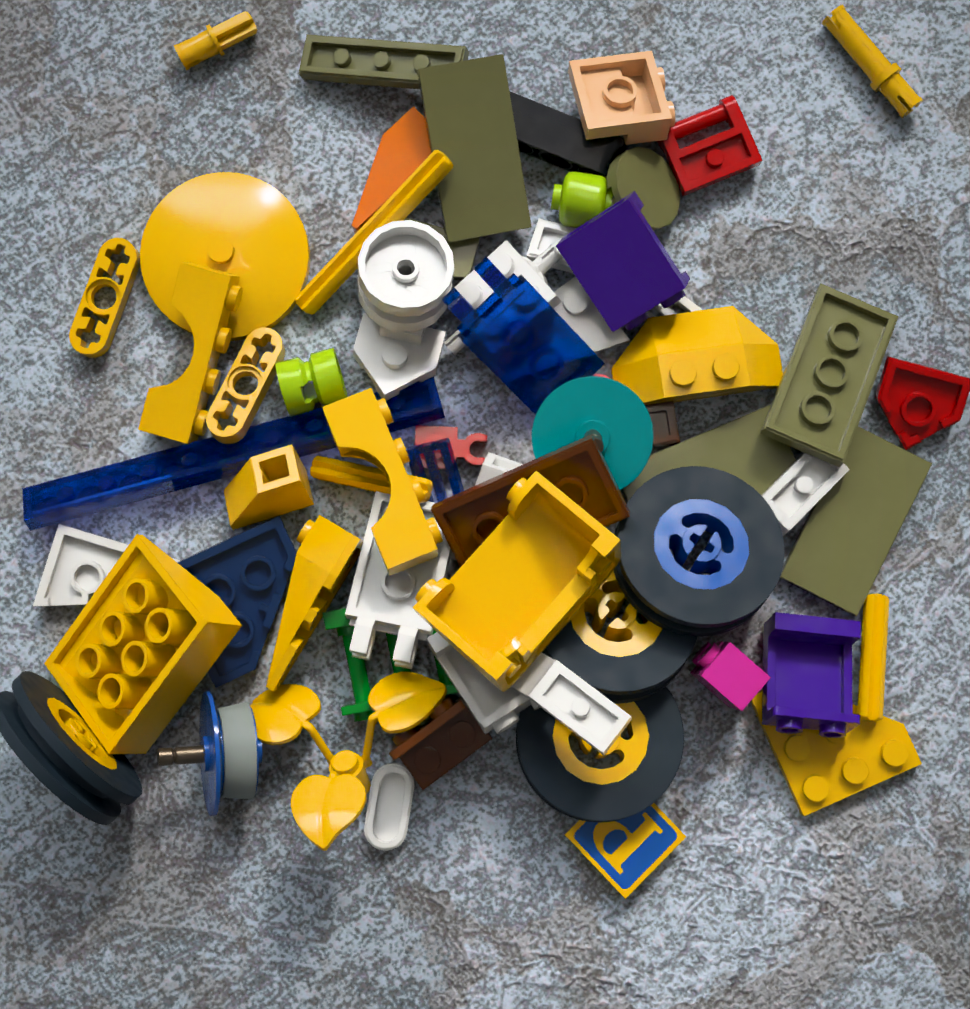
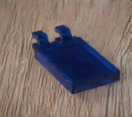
M487 257L474 270L494 292L479 307L475 309L455 287L442 298V301L448 306L449 310L462 322L457 327L460 331L458 337L535 415L545 398L557 387L573 379L593 376L605 365L522 274L517 277L513 273L507 279Z

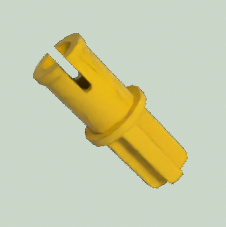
M242 12L212 28L210 24L206 25L207 30L174 45V48L187 71L191 67L219 53L221 56L225 55L223 50L255 35L257 27L248 12Z

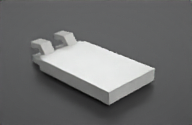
M376 491L345 612L347 619H350L349 625L354 626L349 651L352 652V657L370 661L376 631L398 635L392 658L395 661L394 664L398 667L412 669L418 640L427 641L428 635H433L434 630L413 609V606L417 603L415 600L416 594L430 579H434L437 582L444 577L446 578L452 550L437 523L443 542L436 544L438 557L389 576L373 537L371 527L385 513L391 495ZM426 501L420 504L426 520L434 517L431 511L432 505L435 504L434 502Z

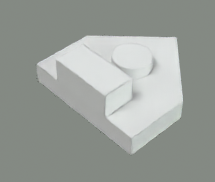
M363 313L353 347V357L360 367L367 372L381 398H385L387 401L398 395L400 390L415 382H423L436 375L446 332L426 327L416 332L399 333L382 328L370 319L366 313Z

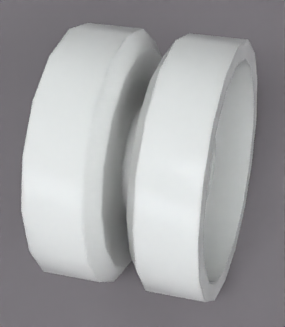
M412 220L392 221L375 229L363 242L358 256L357 285L359 302L370 319L382 328L403 333L420 331L434 324L446 311L451 296L454 276L453 252L445 238L429 225Z

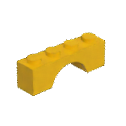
M180 262L170 305L184 316L191 328L194 340L193 356L188 368L178 379L168 385L148 388L138 430L186 444L197 441L199 435H205L208 428L206 423L208 413L206 411L207 402L210 394L215 395L221 379V371L216 369L220 353H226L231 340L232 329L227 328L231 311H237L242 298L243 288L238 286L240 276L191 262Z
M372 388L323 406L322 409L341 457L360 458L374 464L384 473L390 483L391 496L388 507L379 521L371 527L373 537L389 576L438 557L436 544L443 542L434 517L426 520L420 507L421 503L426 502V498L418 478L415 477L410 480L403 464L410 462L403 441L401 437L393 440L387 427L388 424L394 421L385 398L376 400Z

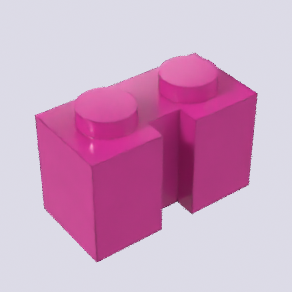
M717 641L713 644L707 642L692 659L696 666L690 674L724 704L739 711L744 710L771 678L731 642Z

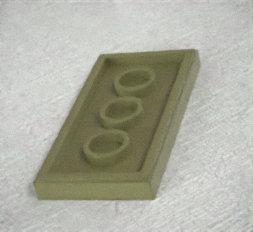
M499 54L418 68L417 74L431 153L434 150L443 152L454 165L453 169L437 185L447 242L531 228L504 55Z
M820 283L806 314L760 434L840 468L845 462L899 316Z
M768 405L650 455L646 466L639 476L629 485L622 488V492L628 503L636 490L652 477L675 468L701 466L730 473L745 481L762 495L796 460L790 446L760 434L771 406Z
M859 426L856 429L844 462L850 470L812 507L783 565L780 579L853 616L858 615L932 466V463Z

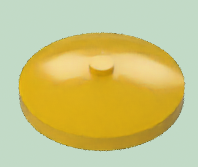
M217 172L198 176L184 182L167 194L157 205L143 232L140 247V266L145 286L156 306L174 324L192 334V331L184 316L170 305L180 262H191L240 276L238 286L243 288L241 302L236 312L231 311L227 328L232 329L230 341L246 339L255 329L263 327L273 328L292 311L296 305L295 299L297 295L305 288L308 280L310 246L306 230L298 213L287 198L277 189L249 175Z

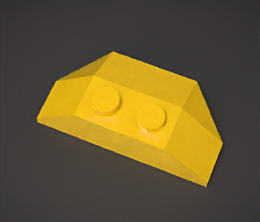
M734 306L648 318L611 368L612 379L634 391L643 401L644 405L670 401L675 403L778 388L783 375L778 344Z

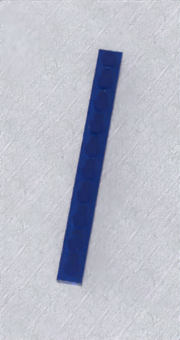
M430 377L423 382L417 381L400 390L398 395L386 401L394 421L387 425L390 433L445 418L434 377ZM378 392L374 393L376 400L382 399ZM320 407L303 414L287 416L250 426L246 435L240 441L233 444H223L214 437L22 488L24 522L31 531L236 475L250 457L291 444L299 457L336 448L337 445L326 421L323 409Z

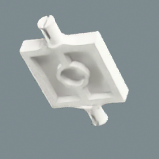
M507 240L504 241L451 290L448 303L457 312L462 326L443 343L456 356L474 338L476 341L484 344L499 359L562 302L549 287L544 274L563 257L550 244L532 262L530 259L521 256Z

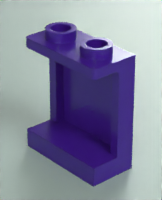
M635 191L565 235L556 245L612 332L624 325L627 330L640 325L649 317L647 311L658 304H661L663 308L673 305L685 296L683 289L686 288L690 280L686 271L680 273L640 211L644 204Z
M775 612L764 623L763 671L771 678L763 686L762 725L776 726L777 732L787 734L801 733L803 729L819 730V735L827 738L845 737L846 733L860 725V715L853 714L852 645L861 638V621Z

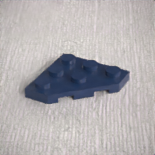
M280 515L177 562L218 595L242 624V627L208 671L215 688L256 669L292 572L297 553Z

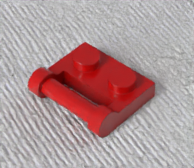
M733 95L719 100V105L676 122L673 127L669 128L667 140L657 141L675 175L682 196L759 166L763 161ZM722 121H726L729 124L730 129L681 149L676 141Z

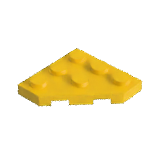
M760 690L750 701L802 816L809 815L922 764L905 725L885 716L877 722L860 720V725L841 738L822 737L819 735V730L803 729L801 733L787 734L777 732L776 726L762 725L763 690ZM853 704V714H857V706Z

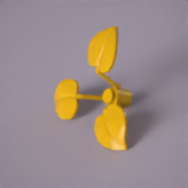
M413 672L393 673L376 683L368 696L369 706L375 712L368 717L362 756L350 750H343L335 755L332 754L314 725L309 722L319 714L321 703L318 696L308 687L297 684L280 685L276 691L268 689L253 700L250 707L255 718L257 738L262 743L273 746L289 743L298 737L303 728L310 734L328 762L330 772L328 777L323 775L306 777L296 786L291 797V810L294 819L302 833L322 851H327L337 836L358 818L365 807L367 793L371 787L366 768L373 764L370 756L376 723L379 721L382 730L389 734L405 732L416 727L432 714L434 708L443 701L447 693V688L443 683Z

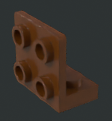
M449 695L443 699L441 704L434 708L433 713L429 715L431 719L421 727L417 725L408 731L398 733L392 739L395 746L389 752V755L394 761L397 758L401 759L422 790L426 789L493 739L489 732L487 734L483 732L461 697L454 702Z

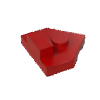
M887 356L875 398L903 449L908 450L919 444L921 440L961 420L970 391V378Z

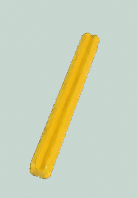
M434 150L305 286L295 299L296 304L301 310L307 314H315L358 269V256L363 242L375 229L392 221H403L453 169V163L443 152Z

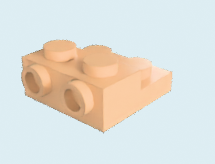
M652 51L569 61L568 74L586 140L623 135L626 145L667 140L669 128L675 125V108L672 101L666 100L664 93V71L662 67L657 68Z

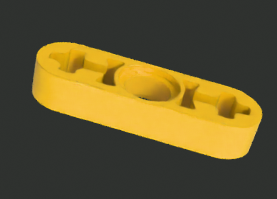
M112 238L101 246L69 332V340L72 347L89 358L100 357L111 347L140 268V254L126 239ZM122 249H124V254L130 259L127 264L120 263L115 275L123 280L122 284L119 285L114 280L102 276L104 272H107L110 276L113 275L115 263L110 260L112 253L119 255ZM103 287H111L116 292V301L108 309H99L94 302L96 292ZM92 311L97 316L108 319V322L104 324L98 320L95 333L101 336L98 343L91 342L89 347L86 348L87 342L81 339V335L83 332L90 333L94 327L95 320L88 317L89 312Z
M258 328L247 336L207 413V426L212 436L220 443L233 444L240 441L246 435L277 374L275 363L281 362L285 358V347L282 339L271 328ZM270 342L273 353L265 352L261 357L259 363L264 371L261 372L256 367L259 360V353L256 347H265ZM245 376L256 378L258 386L253 393L241 395L235 391V384L240 378ZM228 399H231L237 404L233 412V417L237 424L235 427L228 425L225 430H222L218 421L220 418L228 419L234 409L231 402L228 401Z

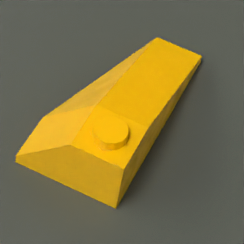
M321 515L318 516L315 522L309 519L296 539L301 546L296 553L266 687L272 691H276L283 684L321 621L322 613L327 611L360 556L363 540Z

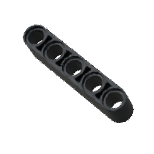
M510 92L520 152L569 172L597 174L607 178L610 164L619 154L626 151L628 145L625 144L624 138L621 136L586 140L581 119Z

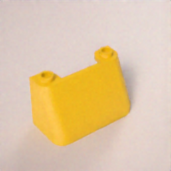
M537 471L528 480L523 477L513 485L506 497L510 501L507 509L508 515L450 580L444 577L437 582L434 579L427 581L416 594L415 600L417 603L413 606L415 612L502 692L508 690L522 676L609 577L621 559V540Z

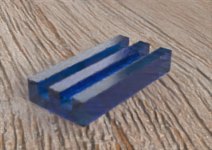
M449 438L410 446L406 450L410 459L409 465L412 475L427 478L420 454H424L438 502L446 499L447 494L434 451L436 450L441 452L453 495L464 491ZM432 494L429 499V502H434Z

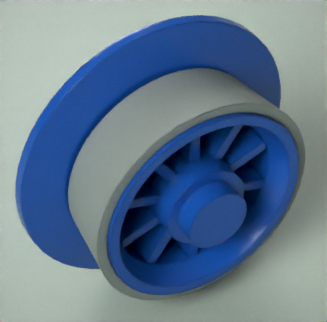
M205 691L202 694L200 705V745L175 747L174 749L171 747L158 748L157 761L158 766H170L174 763L176 765L201 763L206 808L210 816H216L219 810L220 797L254 798L258 786L259 763H262V741L257 738L255 718L248 702L216 709L211 692Z

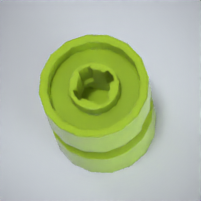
M334 347L311 353L309 360L306 362L296 357L275 363L281 393L290 417L313 411L316 403L320 402L326 406L348 397Z

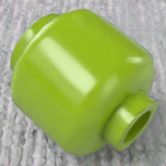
M571 171L564 177L563 185L554 184L551 209L559 210V222L563 226L578 228L612 205V187L607 189V180L602 175Z

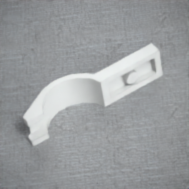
M803 453L761 495L773 510L783 535L789 532L850 470L844 463L839 468L807 453Z
M543 653L537 657L522 676L511 686L535 702L603 756L632 720L628 713L562 663Z

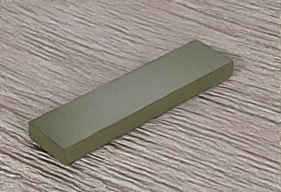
M306 34L299 75L303 80L420 89L417 74L418 68L468 60L469 51L466 46Z

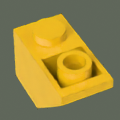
M292 444L250 457L223 490L229 522L233 530L314 505L307 470Z

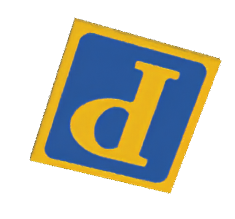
M655 803L632 816L617 821L598 823L578 820L564 834L624 899L686 838Z

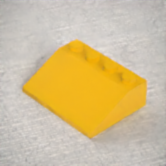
M136 534L44 664L108 754H146L242 627V624L218 595L144 535Z

